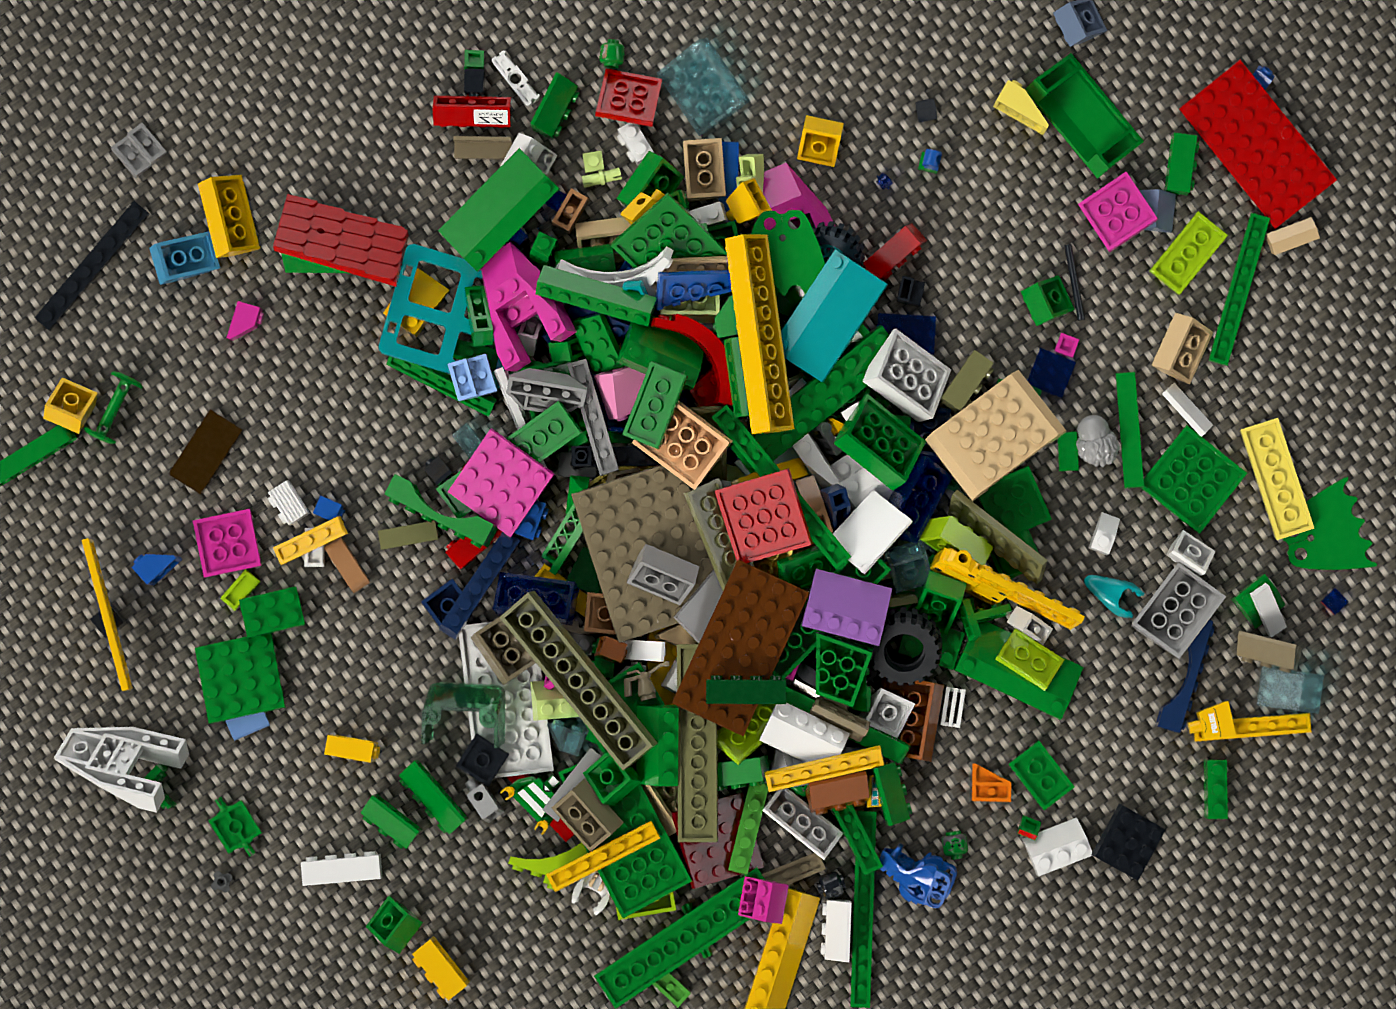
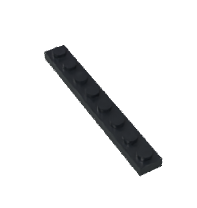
M133 201L34 318L51 331L150 213Z

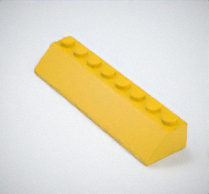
M788 887L782 924L771 923L744 1009L786 1008L820 897Z

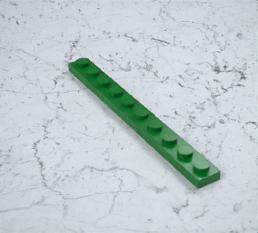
M728 405L712 416V419L725 435L733 441L734 446L760 477L781 471L738 418H734V413ZM796 490L812 541L832 566L838 569L851 558L850 554Z
M857 811V815L875 849L876 811ZM856 858L850 1007L870 1008L875 872L864 876Z

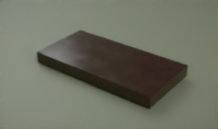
M210 409L168 474L202 495L243 430Z

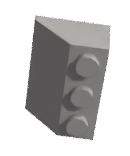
M645 544L638 554L627 583L681 605L696 583L699 566Z

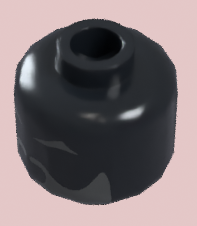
M836 871L821 875L819 878L820 882L816 883L819 895L823 894L826 899L841 896L846 889L843 875H839Z

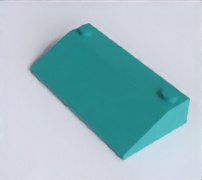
M834 250L781 331L784 358L819 381L824 382L888 284L843 253Z

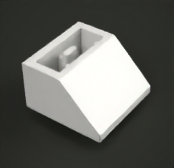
M518 133L501 166L520 148L547 175L557 155L532 137Z

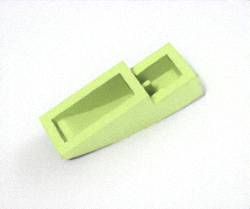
M763 154L739 156L741 176L736 177L737 187L742 182L755 178L763 193Z

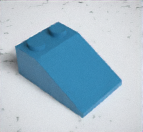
M210 231L156 243L149 248L160 285L220 269Z

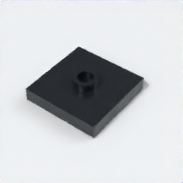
M476 733L456 764V767L489 787L509 756V753Z

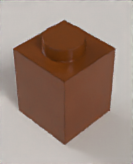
M607 636L600 637L594 656L615 664L621 663L627 655V644L619 643L618 640Z

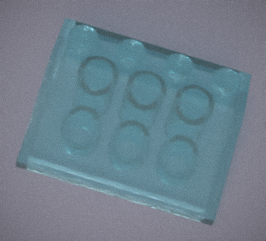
M708 38L697 40L657 72V75L662 79L663 84L699 136L750 102Z

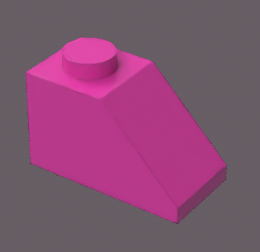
M238 301L227 339L234 341L255 330L258 324H262L264 318L263 309Z

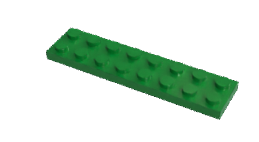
M557 401L506 439L540 463L581 434L582 431L562 402ZM461 471L436 488L456 518H462L472 511V509L448 493V490Z

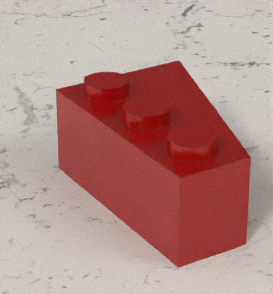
M913 223L906 225L870 256L863 265L869 272L885 281L893 274L892 270L894 268L903 266L907 262L906 258L911 254L914 256L922 249L921 246L927 240Z

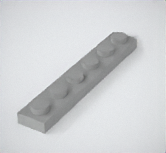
M587 359L567 364L571 377L587 387L584 406L580 409L599 474L604 476L610 472L619 471Z

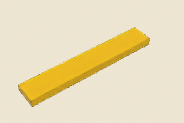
M1310 713L1233 719L1236 738L1312 732ZM1201 732L1194 733V741H1195V742H1196V741L1221 740V739H1202Z
M879 745L764 773L768 791L772 792L884 766Z
M650 821L546 875L554 891L557 892L659 840L660 836L653 822Z

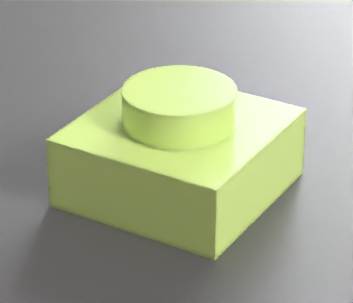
M602 151L583 153L586 174L598 172L599 170L605 171Z

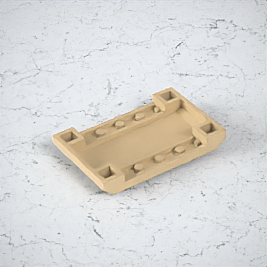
M1017 370L934 430L925 441L973 502L988 491V488L1024 461L1063 435L1066 429L1022 373Z

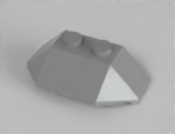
M528 368L510 374L506 393L524 410L543 412L557 401H560L566 410L571 412L576 408L584 406L587 387L567 374Z

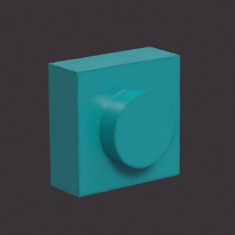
M642 280L626 281L623 283V290H633L641 295H649Z

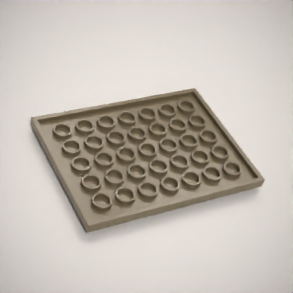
M662 465L571 494L619 643L677 624L678 622L674 616L714 570L684 496L685 492L693 488ZM645 544L699 566L696 583L681 605L627 583L638 554Z

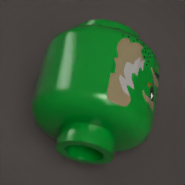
M608 39L607 43H603L600 46L599 61L604 64L605 68L617 69L619 65L624 63L625 47L619 44V40Z

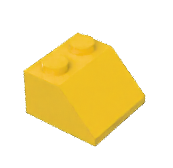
M806 115L797 159L834 167L844 123Z

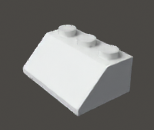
M1077 817L1040 831L1036 840L1027 837L1022 838L1037 876L1092 856L1091 847Z
M826 899V904L823 903L822 915H826V923H822L821 934L825 935V943H821V954L824 955L826 960L849 962L851 901Z

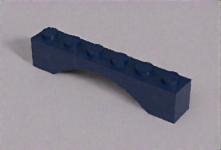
M839 484L820 490L833 529L832 533L851 514V505L846 487Z
M504 532L501 533L442 621L439 628L440 631L455 640L457 639L481 599L519 546L520 540L515 536L509 537Z
M1209 620L1188 647L1186 677L1177 694L1168 703L1160 707L1155 724L1156 727L1180 733L1181 730L1185 729L1187 719L1184 718L1186 712H1189L1192 707L1193 701L1190 698L1192 693H1195L1197 690L1198 682H1196V678L1203 670L1204 663L1201 662L1203 655L1206 656L1209 650L1207 642L1208 638L1213 636L1215 626L1212 625L1214 621Z

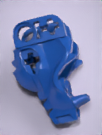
M901 843L895 849L884 848L880 856V861L883 865L881 870L883 872L887 870L886 874L889 877L894 875L893 880L899 882L901 896L906 901H912L916 905L919 903L932 908L942 906L945 899L951 893L957 877L956 867L943 861L939 856H932L931 852L915 862L912 858L901 852L903 848ZM950 869V873L953 874V876L949 875L947 872L944 871ZM931 898L941 900V902L934 903L932 902Z

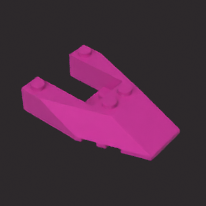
M787 163L764 172L763 195L772 211H776L778 214H785L789 210H800L806 215L811 226L815 225L816 228L821 222H824L825 226H827L829 221H833L827 208ZM791 217L789 220L796 228H799L801 223L799 218ZM767 218L764 221V227L767 230H771L776 225V221L773 218Z
M512 242L503 246L481 268L493 326L495 348L506 371L517 372L531 363L515 328L534 315L538 314L552 341L562 342L577 332L562 302L535 294L537 280L541 272Z

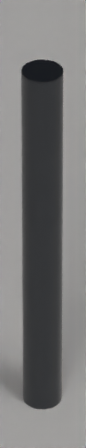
M1072 244L1064 245L1076 314L1078 321L1085 320L1074 254Z

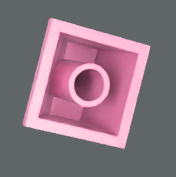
M624 366L594 375L609 420L616 419L619 422L628 418L627 415L632 411L646 374Z

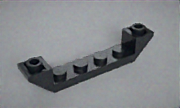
M571 446L572 466L597 467L591 446ZM637 446L613 447L618 467L661 465Z

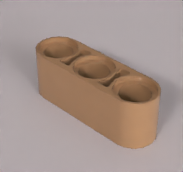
M342 537L324 546L327 554L353 593L370 583Z

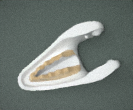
M598 871L581 879L572 893V903L574 904L579 901V895H581L583 888H590L599 893L601 900L598 902V906L593 909L595 915L605 908L610 896Z

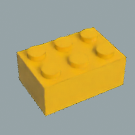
M434 936L412 953L414 956L412 958L413 962L418 968L422 966L426 972L424 974L430 983L434 982L438 987L437 992L443 999L447 998L449 1001L470 983Z

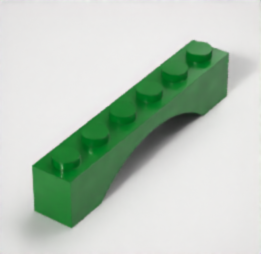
M394 474L384 493L390 497L388 501L397 506L400 503L406 505L405 510L413 514L416 511L421 513V518L430 523L432 520L439 522L438 527L446 531L449 528L454 530V535L463 540L465 537L472 539L470 543L479 548L482 545L488 548L498 530L496 525L478 516L452 518L439 514L425 502L416 484L397 474Z

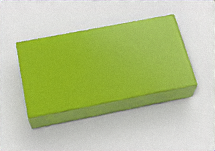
M245 569L220 599L236 611L240 607L239 599L247 598L261 581Z

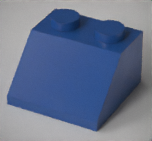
M141 554L134 560L135 564L131 568L147 585L154 586L183 559L175 555L145 554L143 556Z

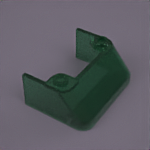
M436 682L432 684L428 689L422 711L421 744H426L433 740V725L441 720L442 710L479 712L481 725L486 728H494V748L505 743L506 699L503 687L492 684Z

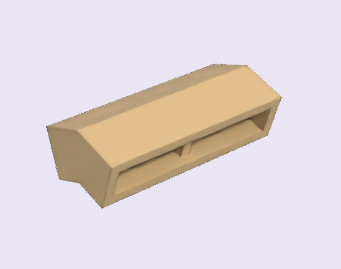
M1312 217L1266 234V240L1271 253L1274 255L1320 238Z

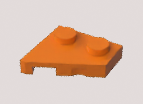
M972 763L971 801L1011 802V782Z

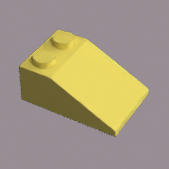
M1008 80L993 107L1044 135L1049 124L1026 90L1022 88V84L1015 80H1012V82Z

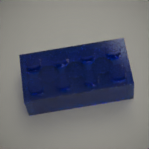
M919 455L907 481L896 488L888 500L889 503L913 521L899 536L902 541L918 542L953 477L928 456Z
M500 572L493 604V611L498 616L504 614L528 592L535 591L561 624L573 625L579 594V587L576 582Z

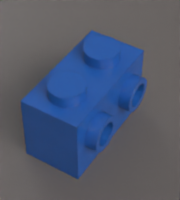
M537 500L515 531V534L535 541L536 537L539 538L542 527H540L541 521L546 519L549 511L546 508L547 504Z

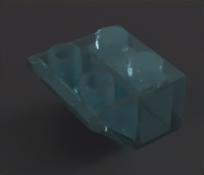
M553 719V722L549 721L547 727L558 749L575 756H580L587 733L583 732L584 728L575 725L569 728L565 726L566 722Z

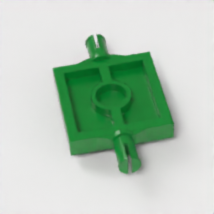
M222 796L216 799L215 802L221 811L208 821L228 854L244 847L249 857L256 852L250 843L263 832L244 801L240 800L234 805L227 806Z

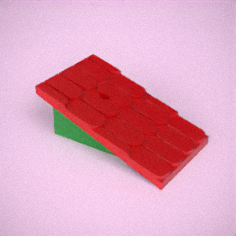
M287 194L273 248L274 251L280 252L282 255L285 273H351L397 287L409 233L402 226L380 222L376 218L346 212L341 208L317 203L316 200Z

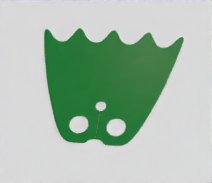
M789 210L785 214H778L776 211L762 212L756 220L751 234L768 235L774 286L779 289L783 296L787 294L789 288L793 285L799 286L806 294L825 265L819 243L808 218L800 210ZM791 217L799 218L801 222L799 228L791 229L788 226V221ZM767 218H773L776 221V227L773 230H767L764 227V221ZM782 234L785 235L786 240L780 241L779 236Z
M1348 477L1332 484L1306 502L1314 529L1301 532L1296 537L1282 538L1288 544L1289 550L1287 554L1292 565L1300 568L1321 570L1359 569L1378 565L1368 560L1365 556V552L1372 545V542L1359 536V529L1365 520L1353 516L1351 512L1358 498L1346 495L1343 491ZM1308 535H1313L1314 540L1308 541ZM1298 548H1304L1307 551V557L1304 560H1298L1295 557V551Z

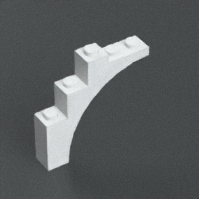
M666 246L657 257L635 269L620 272L587 270L574 266L562 259L555 268L622 287L626 281L642 280L648 294L656 297L658 272H662L665 268L668 269L671 266L673 250Z

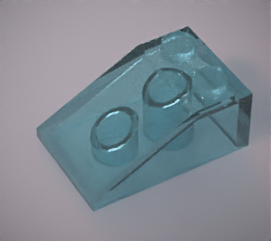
M1262 667L1257 705L1319 714L1324 675L1298 671L1286 673L1276 668Z

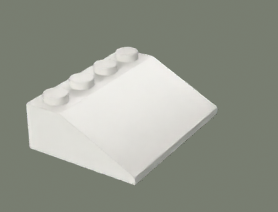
M893 329L869 364L863 382L917 422L933 419L951 369L899 330Z

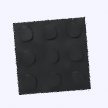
M1119 803L1091 855L1139 881L1166 829Z

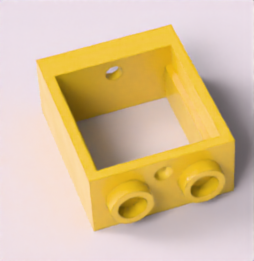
M331 734L327 736L324 754L371 763L375 762L376 758H379L380 747H377L378 742Z

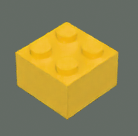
M61 378L45 404L43 419L79 434L96 406L98 393L65 378Z

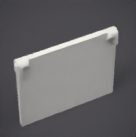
M872 490L837 528L833 535L850 554L851 558L848 561L865 574L913 521L876 491Z

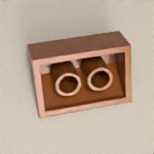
M866 771L808 783L805 792L810 813L816 812V815L827 813L828 809L835 808V811L846 809L847 805L854 804V807L865 805V802L869 799Z

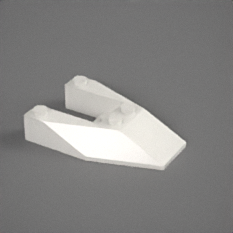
M859 401L841 412L846 421L860 403ZM811 433L806 434L793 445L799 457L811 474L814 475L822 489L835 484L846 487L851 505L850 513L860 505L872 490L876 491L899 511L903 512L905 510L899 487L892 491L848 455L830 465Z
M136 727L71 728L54 759L137 808L157 813L165 799L162 783L129 774L138 759L181 769L189 752L186 739Z

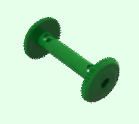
M113 371L111 375L121 380L96 431L88 427L84 428L85 432L90 436L109 444L116 443L115 440L106 435L131 384L141 389L143 387L139 381L121 372ZM122 385H125V386H126V388H125L124 390L121 389V386H122ZM102 426H105L106 429H105V430H101V427H102Z

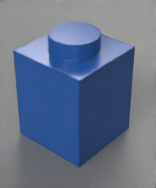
M320 496L313 514L331 520L338 516L343 518L345 510H343V505Z

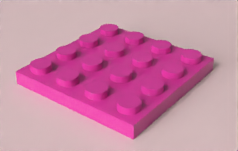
M491 428L448 490V493L488 522L496 525L506 535L512 537L555 474Z

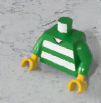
M551 775L545 782L540 777L536 779L530 776L518 779L510 786L502 789L500 793L507 791L509 796L505 800L513 797L538 822L534 829L536 830L538 826L544 829L541 833L543 835L553 821V818L542 809L555 794L553 790L560 784V781L554 775Z

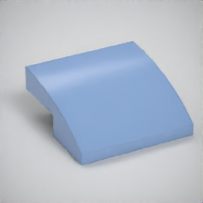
M487 354L469 359L465 358L448 364L458 401L497 392Z

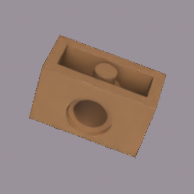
M571 188L552 221L553 225L570 234L589 202L588 197Z

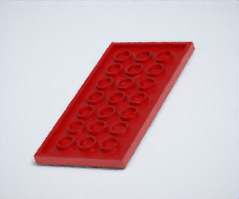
M1241 60L1179 108L1264 216L1270 218L1269 222L1275 229L1337 181Z

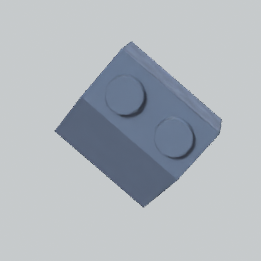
M1093 0L1072 1L1053 12L1069 47L1084 43L1107 31Z

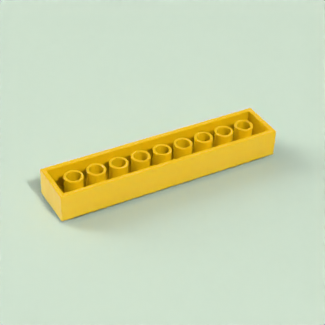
M742 234L725 238V249L728 258V270L730 272L737 323L736 328L738 330L752 434L794 429L768 235Z

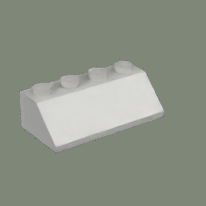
M786 703L775 705L759 740L803 762H809L840 755L850 733Z
M788 788L777 790L762 810L823 860L843 835V832L822 815H816V812L810 813L809 805Z

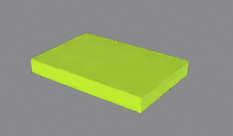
M1016 628L996 657L997 661L1044 691L1064 661L1063 658Z

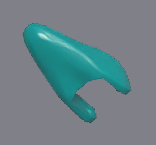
M1088 575L1084 579L1086 587L1112 613L1123 618H1133L1134 615L1131 611H1125L1119 607L1118 603L1122 593L1129 589L1139 597L1145 594L1135 584L1124 580L1098 575Z

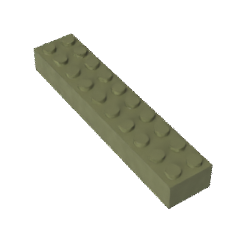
M535 591L528 592L499 617L622 770L628 769L658 744Z

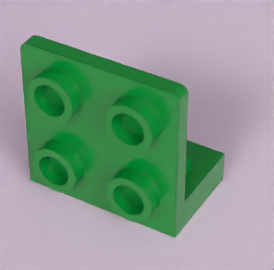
M163 764L156 765L143 779L161 782L167 776L165 772L168 768ZM164 792L165 799L160 807L163 809L174 808L177 804Z

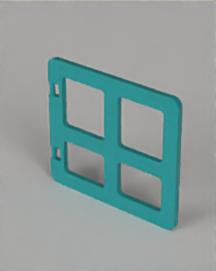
M416 244L408 245L404 253L397 287L394 289L380 338L379 351L387 356L450 374L448 364L456 362L453 359V354L459 333L463 332L471 335L469 319L464 316L467 307L465 287H471L475 278L483 279L482 271L477 272L463 258ZM423 261L460 273L461 277L451 312L446 313L409 301L408 298L418 262ZM406 265L413 267L410 277L404 275ZM404 316L413 317L445 328L444 338L438 355L397 343L398 333ZM390 322L397 324L394 333L388 332ZM521 325L515 328L517 334L520 330ZM499 357L495 370L503 367ZM492 371V374H493V377H494V381H495V384H496V388H500V386H499V384H498V382H497V379H496V377H495V374H494V372Z

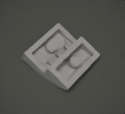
M143 123L129 131L126 137L111 147V150L135 179L167 153Z

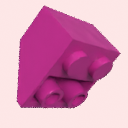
M745 876L738 915L763 922L782 924L789 885Z

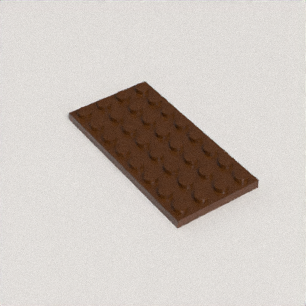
M737 560L672 704L744 736L758 704H706V679H710L711 675H722V679H730V675H741L742 679H750V676H762V679H770L810 592Z

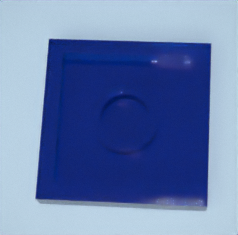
M1040 348L1027 381L1030 385L1044 392L1062 398L1076 362Z

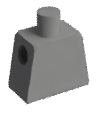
M475 778L465 783L470 791L467 797L482 820L490 823L504 813V810L487 786L484 784L479 785ZM483 794L482 800L479 801L480 795Z

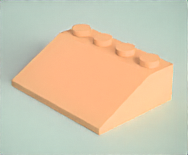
M678 401L660 449L653 448L636 440H633L632 443L696 490L733 441Z

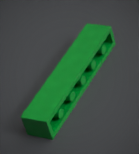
M546 265L543 266L537 280L535 293L542 297L647 327L655 311L657 297L651 295H641L633 290L626 291L616 285Z

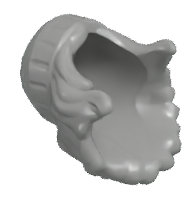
M1089 415L1083 418L1077 428L1079 436L1076 442L1078 455L1085 462L1096 467L1112 464L1120 450V444L1114 432L1109 430L1108 423L1101 416Z

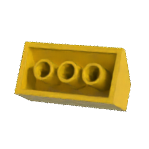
M242 175L210 177L198 183L216 258L231 257L260 249Z

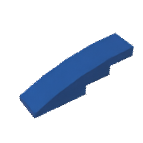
M722 141L726 196L720 197L719 201L724 204L725 211L727 212L730 208L726 203V199L737 188L739 142Z

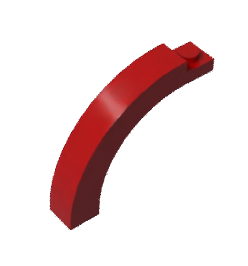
M673 314L671 321L669 320L670 317L658 315V318H652L651 327L680 333L691 339L703 350L715 374V403L733 407L725 347L720 339L701 323L683 315Z

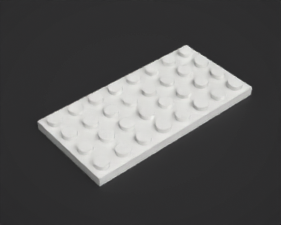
M491 622L465 625L459 634L471 740L478 733L509 753L495 778L554 771L548 720L533 721L530 682L543 681L541 668L535 663L523 673L502 685L470 638L474 633Z

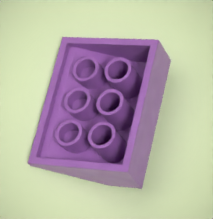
M816 569L801 626L879 646L892 588Z

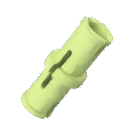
M619 167L607 171L599 170L598 173L581 176L584 188L599 184L602 186L607 182L622 179Z

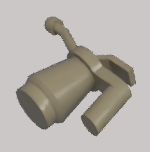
M664 661V663L657 665L649 672H640L638 670L627 672L628 675L633 673L640 675L624 679V697L632 696V681L638 680V696L641 698V701L656 698V690L650 679L651 674L660 667H668L670 665L669 661Z

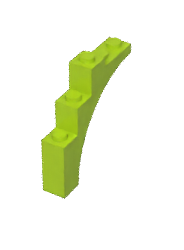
M581 842L567 852L544 859H522L510 856L508 864L513 865L512 869L523 872L524 869L530 870V875L542 878V875H545L543 883L548 884L547 888L554 890L546 874L588 852Z

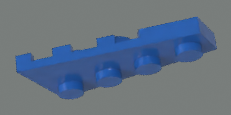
M729 270L658 272L655 308L658 311L662 310L665 306L672 305L674 307L681 305V302L689 300L693 302L700 300V297L708 295L712 297L731 292Z

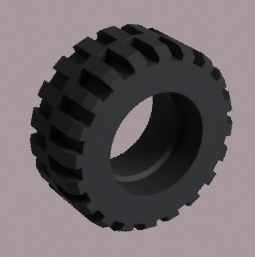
M901 607L900 611H896V609L889 610V614L886 615L879 646L868 644V646L873 647V653L870 658L872 669L878 670L877 675L881 678L885 676L887 682L893 683V681L898 682L897 685L902 686L903 683L915 685L917 680L920 683L925 681V676L930 677L934 673V669L938 668L942 656V638L939 627H936V622L933 619L928 620V614L924 612L919 614L918 609L912 608V611L906 610V607ZM908 634L921 641L923 650L913 658L902 659L891 654L886 644L896 635Z

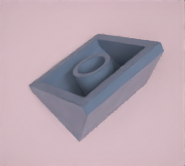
M1160 189L1139 190L1159 219L1144 230L1172 233L1176 194Z

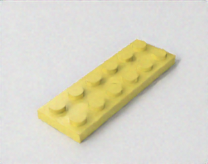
M1272 419L1241 429L1240 432L1276 540L1314 529L1279 419Z

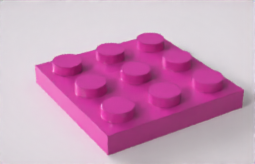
M1124 172L1078 204L1109 252L1159 220L1127 172Z
M251 509L193 520L204 578L262 566Z

